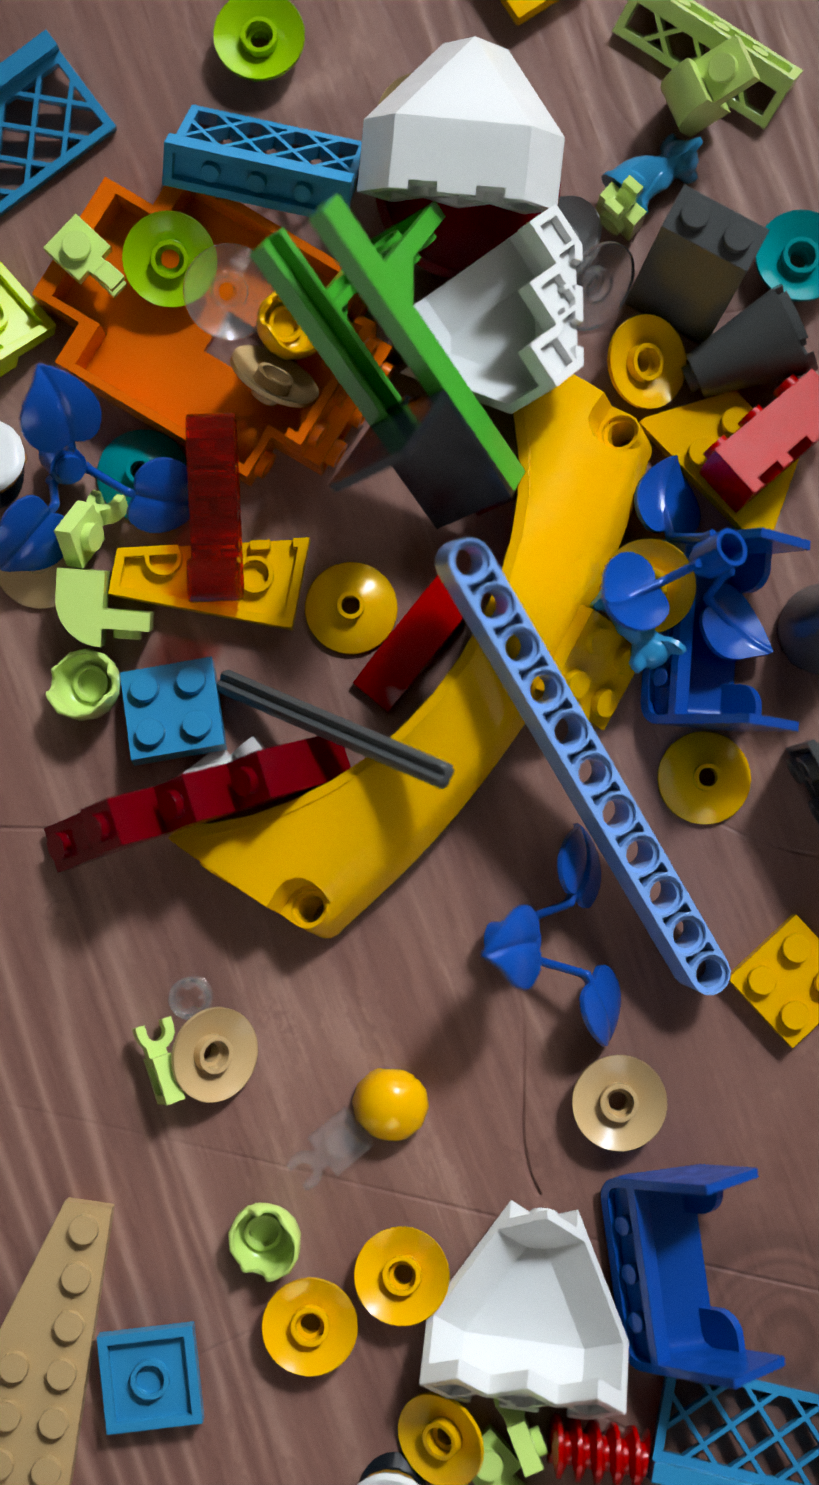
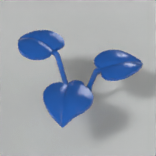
M37 364L32 383L22 403L20 428L26 441L32 447L39 450V461L49 473L45 482L49 486L50 504L47 506L36 495H26L16 500L5 511L0 520V570L4 572L42 570L53 566L63 558L54 532L55 528L65 517L56 513L60 506L59 483L70 485L81 480L84 474H89L122 495L131 497L132 499L126 512L127 518L135 527L149 533L168 532L186 523L200 507L204 492L192 471L182 462L170 457L154 458L142 465L135 474L134 489L126 487L93 467L89 462H86L83 454L76 448L75 442L89 440L99 431L102 420L100 404L93 392L75 376L50 365Z
M673 455L658 462L642 476L636 487L634 504L637 516L648 531L652 533L664 532L668 542L698 543L694 545L690 553L688 564L658 579L655 578L651 564L639 554L623 552L611 558L603 570L601 580V599L604 602L607 613L618 625L628 630H651L659 626L669 614V602L660 587L691 572L700 577H716L703 595V601L708 607L703 609L699 615L700 631L707 646L718 657L731 661L771 654L774 650L751 605L743 594L738 592V589L724 583L727 578L735 574L733 568L743 564L747 558V547L744 539L737 531L729 528L717 533L714 529L705 533H695L700 523L699 506L690 485L681 471L678 456Z
M573 823L574 828L565 836L557 860L559 881L563 890L567 893L565 899L537 911H534L528 905H519L503 921L490 922L485 929V949L481 956L493 964L507 981L517 989L531 988L539 976L541 966L580 977L585 983L579 999L583 1021L600 1046H608L616 1029L621 1008V990L614 971L607 965H597L592 974L586 969L544 958L541 956L540 951L542 938L539 919L571 908L575 905V902L583 909L590 908L595 902L600 889L601 865L596 846L587 831L579 823Z

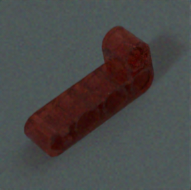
M236 413L187 414L185 428L191 558L187 560L189 602L240 601L244 598V567Z

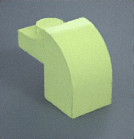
M735 34L695 61L690 58L683 60L665 76L660 89L680 132L692 137L729 114L730 110L726 102L760 81V77L741 37Z
M68 567L57 568L55 591L57 614L65 629L77 640L90 646L102 647L106 645L107 629H113V638L141 640L142 632L153 630L154 611L108 608L110 571Z

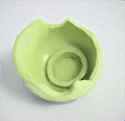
M88 648L69 652L58 665L51 668L52 682L49 691H46V697L55 711L63 716L78 721L100 718L112 709L120 693L119 670L115 663L104 653Z
M262 1202L248 1205L238 1212L228 1231L229 1251L237 1263L240 1264V1268L244 1273H257L262 1275L266 1282H273L289 1274L298 1260L301 1243L300 1228L295 1217L278 1205Z

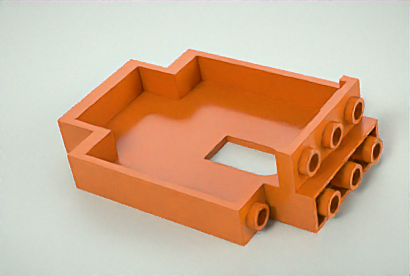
M105 176L80 215V218L111 246L112 252L105 260L125 276L124 281L127 283V286L114 299L91 275L80 285L61 266L52 260L33 290L32 296L43 310L75 328L55 360L58 368L75 376L95 394L249 486H252L257 476L263 479L270 471L276 459V454L272 453L274 448L321 476L328 465L335 468L348 447V444L344 442L352 426L359 429L366 419L318 351L304 359H296L297 364L313 378L319 390L316 402L306 408H295L281 404L270 406L258 401L252 395V390L236 375L232 367L206 352L228 315L257 331L256 319L259 306L274 289L252 260L250 254L266 237L282 227L238 201L164 186L155 202L151 204ZM166 210L187 214L202 224L213 240L217 256L216 272L206 292L190 304L172 308L158 306L142 298L127 280L122 262L123 246L133 226L149 214ZM286 230L326 288L341 270L337 261ZM171 249L165 250L161 256L162 263L168 268L176 267L179 263L178 253ZM356 293L348 301V321L390 380L396 368V365L391 363L393 361V347L377 338L376 323L365 317L369 308L361 296Z

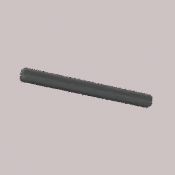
M231 670L223 671L220 680L217 682L218 692L439 789L446 788L454 774V767L446 761Z

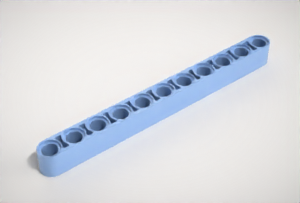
M465 538L444 544L438 550L435 557V568L441 581L674 978L680 984L705 995H716L722 992L728 985L731 976V969L726 957L491 551L482 541L474 538ZM460 549L465 550L471 558V568L466 575L461 574L455 565V556ZM486 592L491 593L496 601V609L490 618L486 617L480 608V600ZM511 634H514L520 642L519 654L513 660L508 657L505 650V643ZM539 676L544 683V693L538 701H535L530 694V685ZM564 718L568 725V733L562 742H558L554 730L557 722ZM588 759L592 772L589 779L582 783L579 778V768ZM612 800L615 806V813L613 818L605 823L603 809ZM636 841L638 845L637 856L632 862L628 863L626 857L627 849L632 842ZM659 881L661 892L659 897L651 902L650 890ZM682 921L684 925L682 935L674 941V928ZM705 961V972L697 979L696 970L699 964Z

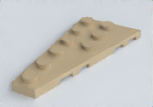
M71 1197L65 1200L0 1328V1485H72L115 1204Z

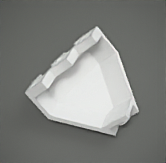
M476 36L443 43L364 119L357 192L390 202L425 198L455 208L491 204L520 214L544 212L555 204L558 206L565 137L508 49Z
M557 204L528 222L518 232L414 304L477 400L482 404L509 414H513L556 388L584 366V348L577 345V325L583 322V287L577 285L576 266L583 262V249L581 241ZM409 366L400 372L417 379Z
M512 1200L508 1203L449 1282L448 1292L441 1306L432 1316L426 1319L419 1385L445 1398L458 1402L470 1403L471 1395L478 1394L482 1397L498 1399L500 1408L538 1413L539 1407L543 1406L567 1407L566 1417L583 1420L626 1415L629 1340L578 1210L558 1214L549 1208H534L528 1211Z

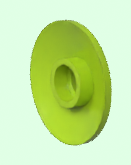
M229 0L222 7L216 18L213 39L217 55L228 70L247 80L268 81L284 75L297 63L304 49L305 28L299 11L289 0ZM258 38H264L269 41L268 45L260 48L254 47L253 42Z
M166 210L149 214L133 226L123 246L122 262L127 280L142 298L152 304L172 308L190 304L206 292L216 272L217 256L213 240L202 224L187 214ZM171 249L178 253L179 263L176 267L168 268L162 263L161 256L165 250Z

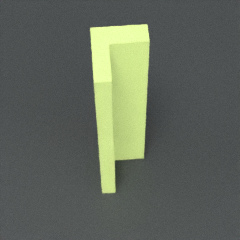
M628 0L612 30L670 69L676 67L683 60L672 54L668 35L685 32L693 38L696 56L690 58L693 61L706 54L703 45L712 50L733 35H738L748 51L760 81L777 92L765 112L748 103L746 90L726 103L729 107L763 129L768 126L785 96L794 87L803 70L694 0ZM639 4L654 13L658 32L642 35L628 26ZM665 20L675 27L666 29ZM660 38L661 46L651 40Z

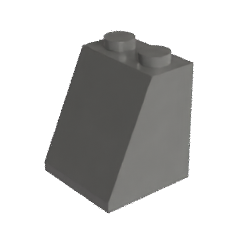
M684 184L664 220L624 304L642 314L661 317L677 333L698 344L702 343L712 335L770 230Z

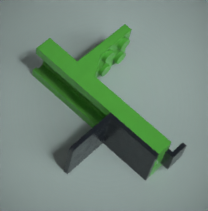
M339 194L321 203L316 208L317 212L311 215L308 221L341 267L339 273L326 288L284 227L266 237L250 254V257L370 425L328 484L331 490L337 493L387 468L393 467L436 529L473 513L479 516L515 500L518 494V484L526 471L413 305V265L421 258L418 252L429 246L437 238L434 231L446 217L437 202L433 201L370 239ZM358 293L420 382L426 391L423 397L417 395L413 398L410 396L401 398L348 321V301L354 294Z

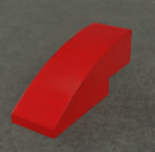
M439 575L421 594L353 681L355 686L388 713L464 621L463 616Z

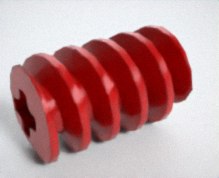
M553 1413L548 1431L547 1448L549 1454L546 1455V1461L553 1464L555 1477L561 1480L567 1466H571L575 1482L578 1483L581 1482L586 1469H590L594 1485H600L605 1472L611 1473L613 1485H621L624 1475L630 1476L631 1485H641L648 1469L650 1429L646 1428L640 1439L636 1426L627 1425L621 1436L617 1423L608 1422L603 1433H601L598 1420L590 1419L583 1431L580 1419L569 1418L565 1428H563L561 1416L559 1413Z

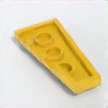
M310 537L280 541H270L268 539L250 540V542L223 544L222 542H213L190 546L159 545L117 548L108 594L113 597L293 631L311 540Z

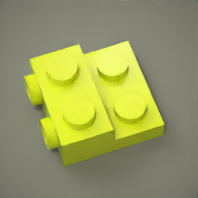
M0 262L1 377L17 367L19 356L54 335L56 324Z

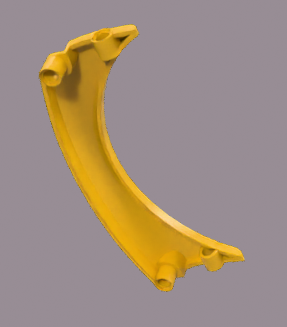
M574 374L556 388L513 413L518 461L526 472L518 484L512 534L502 566V572L551 657H553L580 605L591 608L590 603L601 590L603 570L612 555L619 549L635 505L634 493L636 487L645 474L652 455V446L638 420L631 414L613 407L603 391ZM632 439L629 444L619 447L624 441ZM493 595L484 612V615L488 618L494 614L496 609V601ZM511 634L505 643L506 653L511 660L515 659L520 651L519 639L514 634ZM472 635L461 656L434 693L390 737L452 764L454 774L446 788L439 789L366 757L330 782L290 802L245 817L212 824H199L172 833L168 839L200 861V865L208 871L237 887L265 907L281 914L296 926L321 938H332L337 936L352 920L378 898L434 842L487 778L514 741L525 722L476 638ZM539 676L530 685V694L535 701H538L543 695L542 692L536 689L541 679ZM324 905L321 917L314 921V914L317 908Z

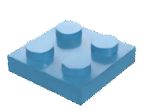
M212 657L120 672L130 757L134 766L227 750L221 703L217 689L216 669Z
M195 1321L106 1331L98 1334L97 1346L107 1435L203 1424L205 1415Z

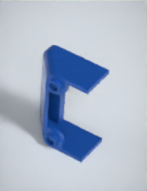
M763 527L735 530L746 543L747 558L743 564L733 568L735 574L727 578L724 583L732 585L741 593L756 592L765 585L769 578L772 554L810 550L811 541ZM698 542L668 543L681 550L689 560L690 553ZM695 574L696 595L691 609L678 624L666 631L659 632L663 636L672 637L680 641L687 650L683 655L671 654L665 664L652 670L645 668L643 670L640 701L643 716L650 723L665 726L742 732L799 731L798 721L761 715L762 702L756 689L748 685L734 684L735 661L718 657L705 643L699 627V615L703 609L708 607L703 601V595L716 577L705 578Z
M696 1164L623 1174L608 1179L603 1184L601 1189V1205L615 1306L629 1340L628 1363L636 1370L737 1389L786 1366L783 1355L747 1350L745 1348L742 1327L735 1315L725 1308L710 1306L698 1214H707L718 1209L722 1203L724 1189L758 1178L757 1168Z

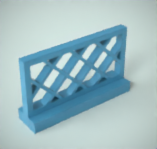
M47 30L41 32L0 63V163L26 167L23 185L16 190L0 188V196L5 197L0 201V217L117 131L114 122L60 52L58 44ZM58 67L69 80L67 99L41 95L43 79ZM36 84L35 93L26 92ZM75 89L85 102L74 100ZM15 99L34 102L31 126L5 122L7 105ZM40 103L66 107L64 131L38 128ZM73 109L93 112L102 126L88 136L70 133ZM4 130L30 135L27 159L1 155ZM36 136L62 140L61 156L52 163L34 160ZM69 141L78 142L68 150ZM33 168L41 169L39 173L32 177Z
M192 104L177 133H169L164 141L162 185L306 217L316 213V208L321 203L339 194L350 210L351 199L358 183L362 141ZM198 123L213 127L203 129ZM245 135H255L259 137L248 139ZM227 139L232 141V143L223 145L218 143V141ZM296 144L304 147L294 149L290 145ZM275 149L277 153L268 155L263 151ZM336 154H342V155H346V156H348V157H344V158H340V159H339V158L336 156ZM320 159L323 163L310 164L308 161Z
M664 1376L646 1474L650 1482L660 1485H812L803 1472L802 1467L819 1456V1432L810 1420V1417L819 1412L818 1393L756 1379L741 1386L752 1404L730 1419L716 1397L726 1390V1387L715 1386L711 1389L708 1384L700 1383L706 1393L683 1408L674 1394L676 1378ZM751 1389L766 1392L767 1394L757 1399ZM778 1396L787 1397L799 1415L779 1429H776L763 1407ZM711 1400L725 1423L702 1438L688 1415ZM798 1400L813 1403V1405L804 1410ZM673 1403L678 1412L674 1414L672 1417H670L671 1406ZM757 1411L771 1434L749 1449L735 1426ZM683 1419L697 1443L681 1454L664 1450L667 1430ZM804 1422L818 1445L796 1460L782 1437ZM730 1430L742 1449L743 1454L729 1464L718 1463L707 1446ZM777 1442L790 1465L773 1476L765 1474L754 1457ZM702 1450L708 1460L693 1456ZM749 1461L755 1471L739 1467ZM796 1472L802 1482L787 1478Z

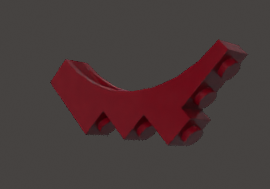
M319 736L257 750L226 764L181 774L156 786L109 797L81 809L80 813L44 828L47 837V849L54 860L57 873L199 824L314 790L330 782L351 768L344 747Z

